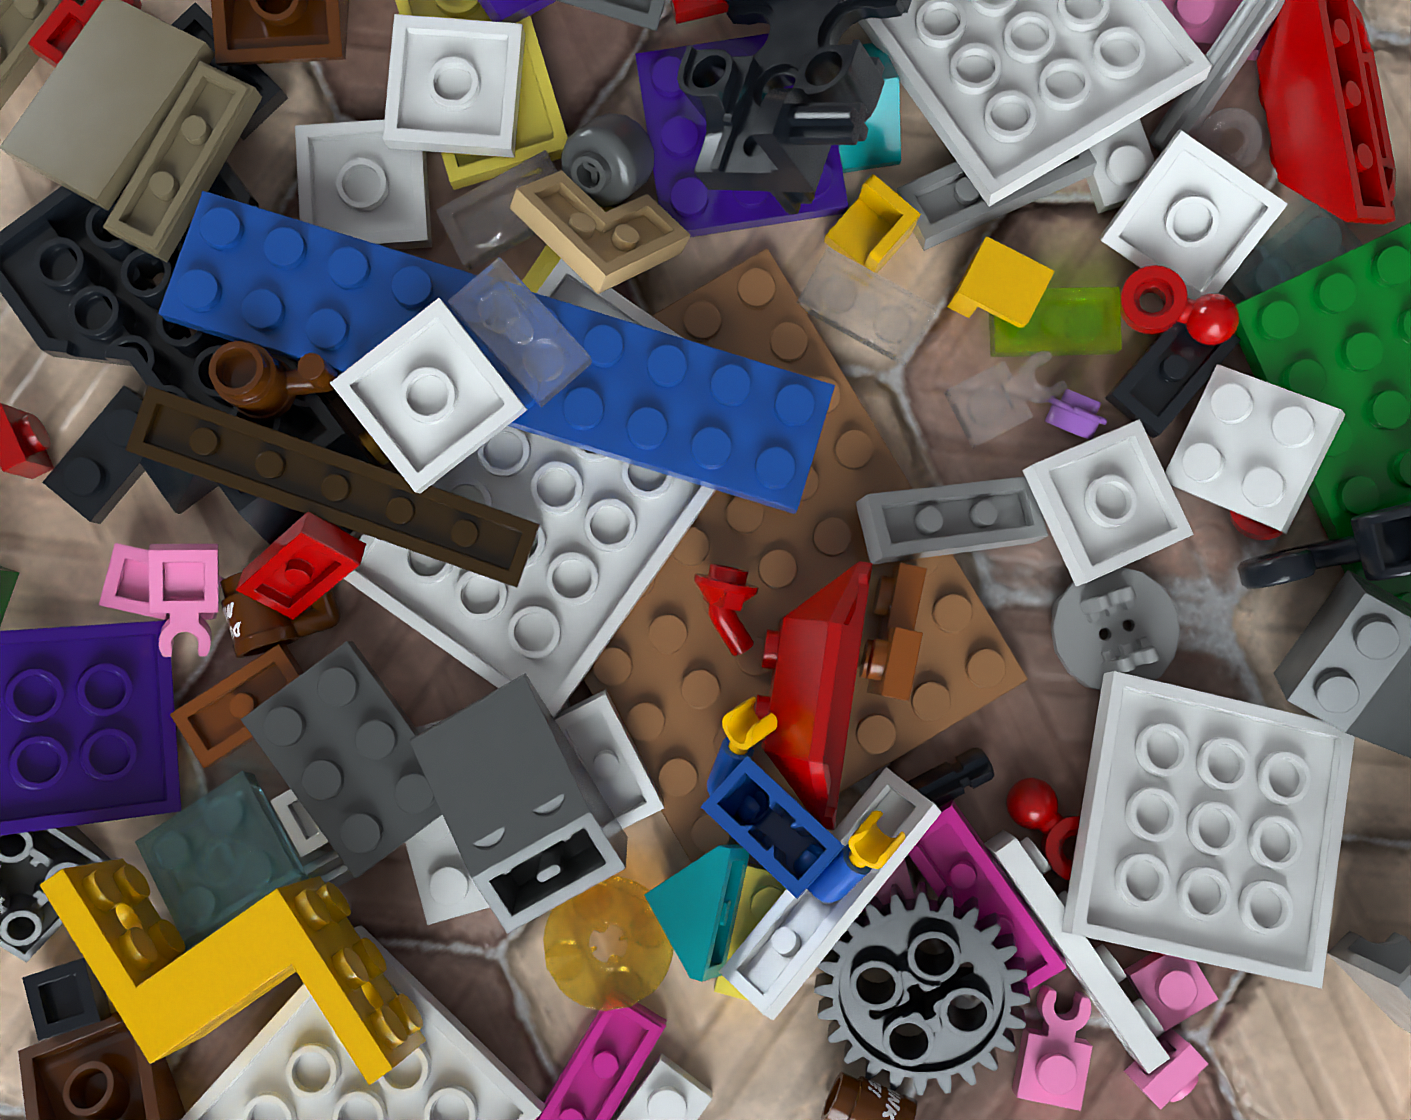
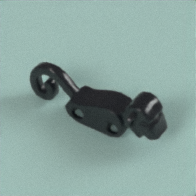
M1411 501L1352 517L1350 522L1354 535L1287 548L1242 561L1237 567L1241 585L1247 589L1265 588L1314 575L1316 569L1356 562L1362 563L1365 578L1368 581H1380L1411 575Z

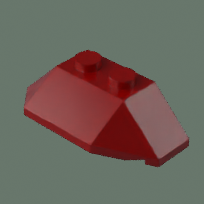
M1285 0L1256 59L1260 79L1258 96L1266 112L1271 139L1269 156L1277 172L1278 182L1345 222L1384 225L1395 221L1393 200L1396 196V168L1374 51L1362 13L1353 0Z
M861 561L851 566L780 619L779 631L767 629L761 668L773 670L769 696L757 694L754 709L759 720L770 713L776 716L777 728L763 738L762 748L809 813L822 826L830 830L835 829L873 563Z

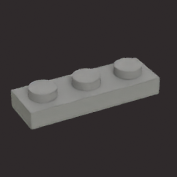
M1088 148L991 206L987 205L957 161L898 187L897 194L921 214L913 232L923 251L1093 175L1097 161Z
M1026 477L873 493L865 495L856 502L869 560L873 564L1031 544L1048 536L1043 514Z

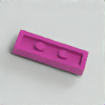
M954 800L940 807L939 810L942 813L908 853L937 896H940L946 886H951L954 906L960 908L966 900L974 896L978 899V920L995 912L999 915L1001 929L997 936L1012 933L1015 936L1018 951L1012 957L1024 958L1027 976L1020 981L1028 984L1029 990L1066 969V959Z

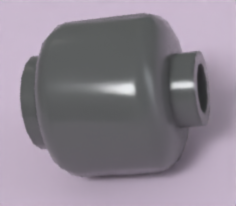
M608 113L595 117L567 139L561 154L562 171L598 206L610 207L621 204L648 181L654 168V148L649 135L638 122L626 115Z

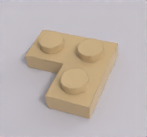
M562 170L516 188L510 205V209L597 294L681 254L691 236L648 194L605 212Z

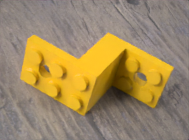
M124 858L64 868L40 884L41 889L150 1064L206 1036L295 972L298 973L368 1085H371L396 1067L426 1041L420 1031L423 1027V1020L418 1009L405 994L401 993L397 996L383 974L387 970V966L381 952L370 939L366 937L361 939L347 918L351 914V910L346 898L333 883H324L320 876L276 888L185 953H183L185 943L180 932L171 922L160 917L148 898L151 891L146 878L135 866L127 864Z

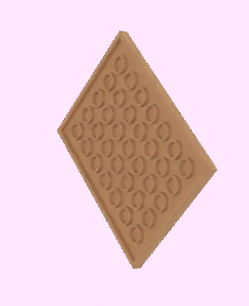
M768 248L658 311L652 317L684 339L835 385L796 514H792L716 490L583 678L593 695L605 689L607 690L664 801V809L661 812L691 863L718 845L739 844L701 808V805L710 797L707 791V780L722 741L727 737L722 726V718L729 711L752 696L757 698V694L769 696L773 670L761 668L767 629L779 631L780 619L857 562L870 563L856 506L858 500L867 494L913 489ZM953 554L872 565L840 792L1028 680ZM899 563L927 568L914 631L922 632L923 636L909 702L868 693L869 679L859 677L867 639H878L882 615L873 613L874 597L881 575L891 577L892 567ZM710 564H719L748 571L747 583L759 587L758 594L744 602L741 611H735L754 641L753 646L748 651L738 656H732L711 622L708 614L709 603L703 600V594L694 582L695 574L708 575ZM762 740L753 745L754 754L751 760L809 812L763 750Z

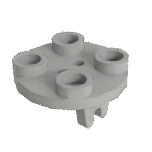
M1121 567L1079 586H1075L1074 582H1071L1064 593L1058 596L1053 603L1050 628L1054 651L1066 671L1084 687L1101 690L1104 673L1112 671L1156 680L1162 676L1175 657L1180 637L1177 609L1163 586L1143 572ZM1125 620L1131 622V629L1129 631L1123 629L1122 625ZM1102 628L1108 632L1105 640L1099 637V631Z

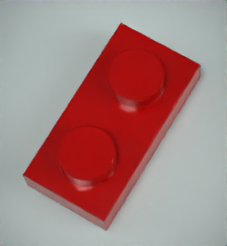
M307 512L243 569L236 591L293 620L361 564L366 543L342 531L334 523L325 521Z

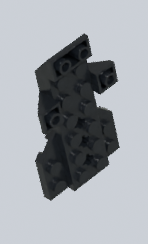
M226 161L208 192L259 208V203ZM61 186L0 231V293L42 351L58 358L133 366L147 386L159 388L380 467L371 453L359 443L326 398L328 397L331 401L337 398L339 394L335 389L323 393L296 395L291 408L281 417L270 421L253 420L221 398L210 379L209 364L213 354L221 346L234 341L198 330L191 336L188 327L166 321L158 314L190 224L168 262H165L112 235L103 228L124 189L111 208L106 210ZM161 272L164 273L161 283L156 286L153 278ZM271 353L274 357L285 362L290 369L298 367L299 361ZM143 457L140 463L175 513L182 514L219 486L237 512L269 545L305 514ZM337 525L342 531L351 536L358 533L357 531Z

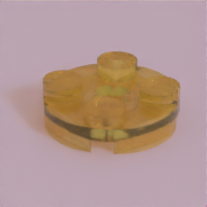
M611 876L552 909L546 922L543 937L546 969L558 989L572 1002L595 1011L629 1008L653 993L665 978L672 961L674 949L644 894L650 891L645 886L627 878ZM609 925L616 926L624 934L618 940H626V951L622 957L611 955L607 962H602L592 954L597 950V947L589 946L590 936L593 931L604 933Z

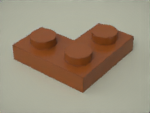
M899 563L892 567L891 577L881 575L879 578L873 603V613L882 615L878 639H867L859 673L860 678L869 679L868 693L909 702L923 636L922 632L914 631L927 568Z
M277 644L172 712L170 716L202 767H212L254 740V737L241 719L304 672L287 645Z

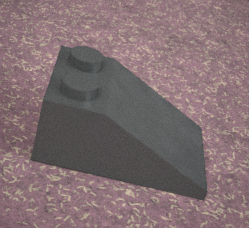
M1347 570L1273 674L1287 701L1344 733L1411 758V604Z

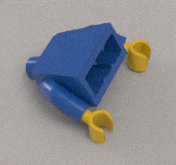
M752 696L729 711L722 718V726L727 737L722 741L707 780V791L710 797L701 805V808L796 899L808 889L822 902L832 903L847 895L872 868L879 869L886 864L905 840V833L901 831L896 838H892L881 832L876 822L883 813L876 810L871 812L850 837L848 845L844 846L751 760L754 754L753 745L777 728V718L773 713L768 714L761 720L758 719L754 711L756 698Z

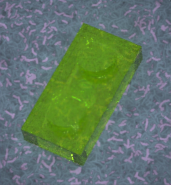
M1119 287L1046 288L1029 323L1023 328H1019L989 313L990 356L1023 357L1118 353L1122 350Z

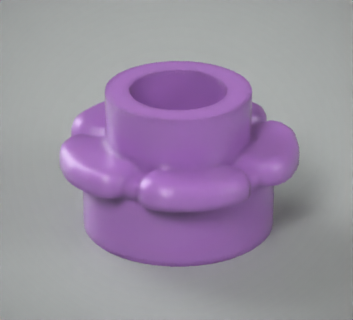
M1065 389L1061 400L1055 397H1049L1047 400L1052 405L1045 418V422L1083 438L1092 440L1099 423L1104 425L1107 423L1106 418L1096 415L1101 402L1069 389Z

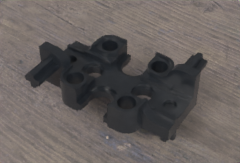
M725 0L729 5L726 14L733 24L752 25L764 23L770 25V31L764 46L752 56L731 57L725 50H695L693 46L686 47L677 80L679 88L706 120L705 140L694 173L708 190L770 191L788 214H798L801 204H812L831 145H856L857 141L866 140L869 129L865 122L873 114L885 83L882 77L885 67L879 57L869 56L859 39L853 40L852 44H837L842 34L851 25L868 18L885 19L902 16L903 13H908L912 0ZM794 85L793 88H785L786 86Z

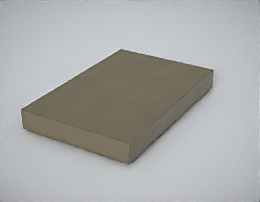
M103 0L3 141L0 149L17 162L98 206L109 210L133 176L199 61L209 65L215 54L206 42L122 0Z

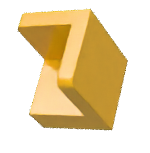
M871 174L863 183L858 199L825 235L824 242L871 281L911 236L921 214L876 175Z
M986 236L971 259L947 307L967 318H970L977 307L1019 328H1023L1029 323L1055 271Z

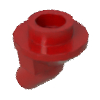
M710 564L708 575L697 573L694 576V582L702 592L703 600L709 603L708 614L711 622L732 656H738L748 651L753 646L754 641L735 611H741L743 603L758 594L759 587L747 583L748 571L719 564Z

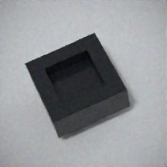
M84 957L22 977L38 1041L103 1021L112 1016L106 992Z

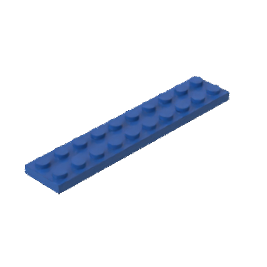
M202 191L158 313L166 321L231 341L255 343L270 353L299 361L305 354L316 353L327 361L338 374H342L431 303L440 298L528 409L508 426L796 514L835 385Z

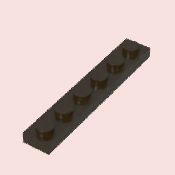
M149 385L125 449L131 453L302 513L310 512L325 521L516 588L521 581L540 527L539 523L432 485L422 493H416L401 474Z

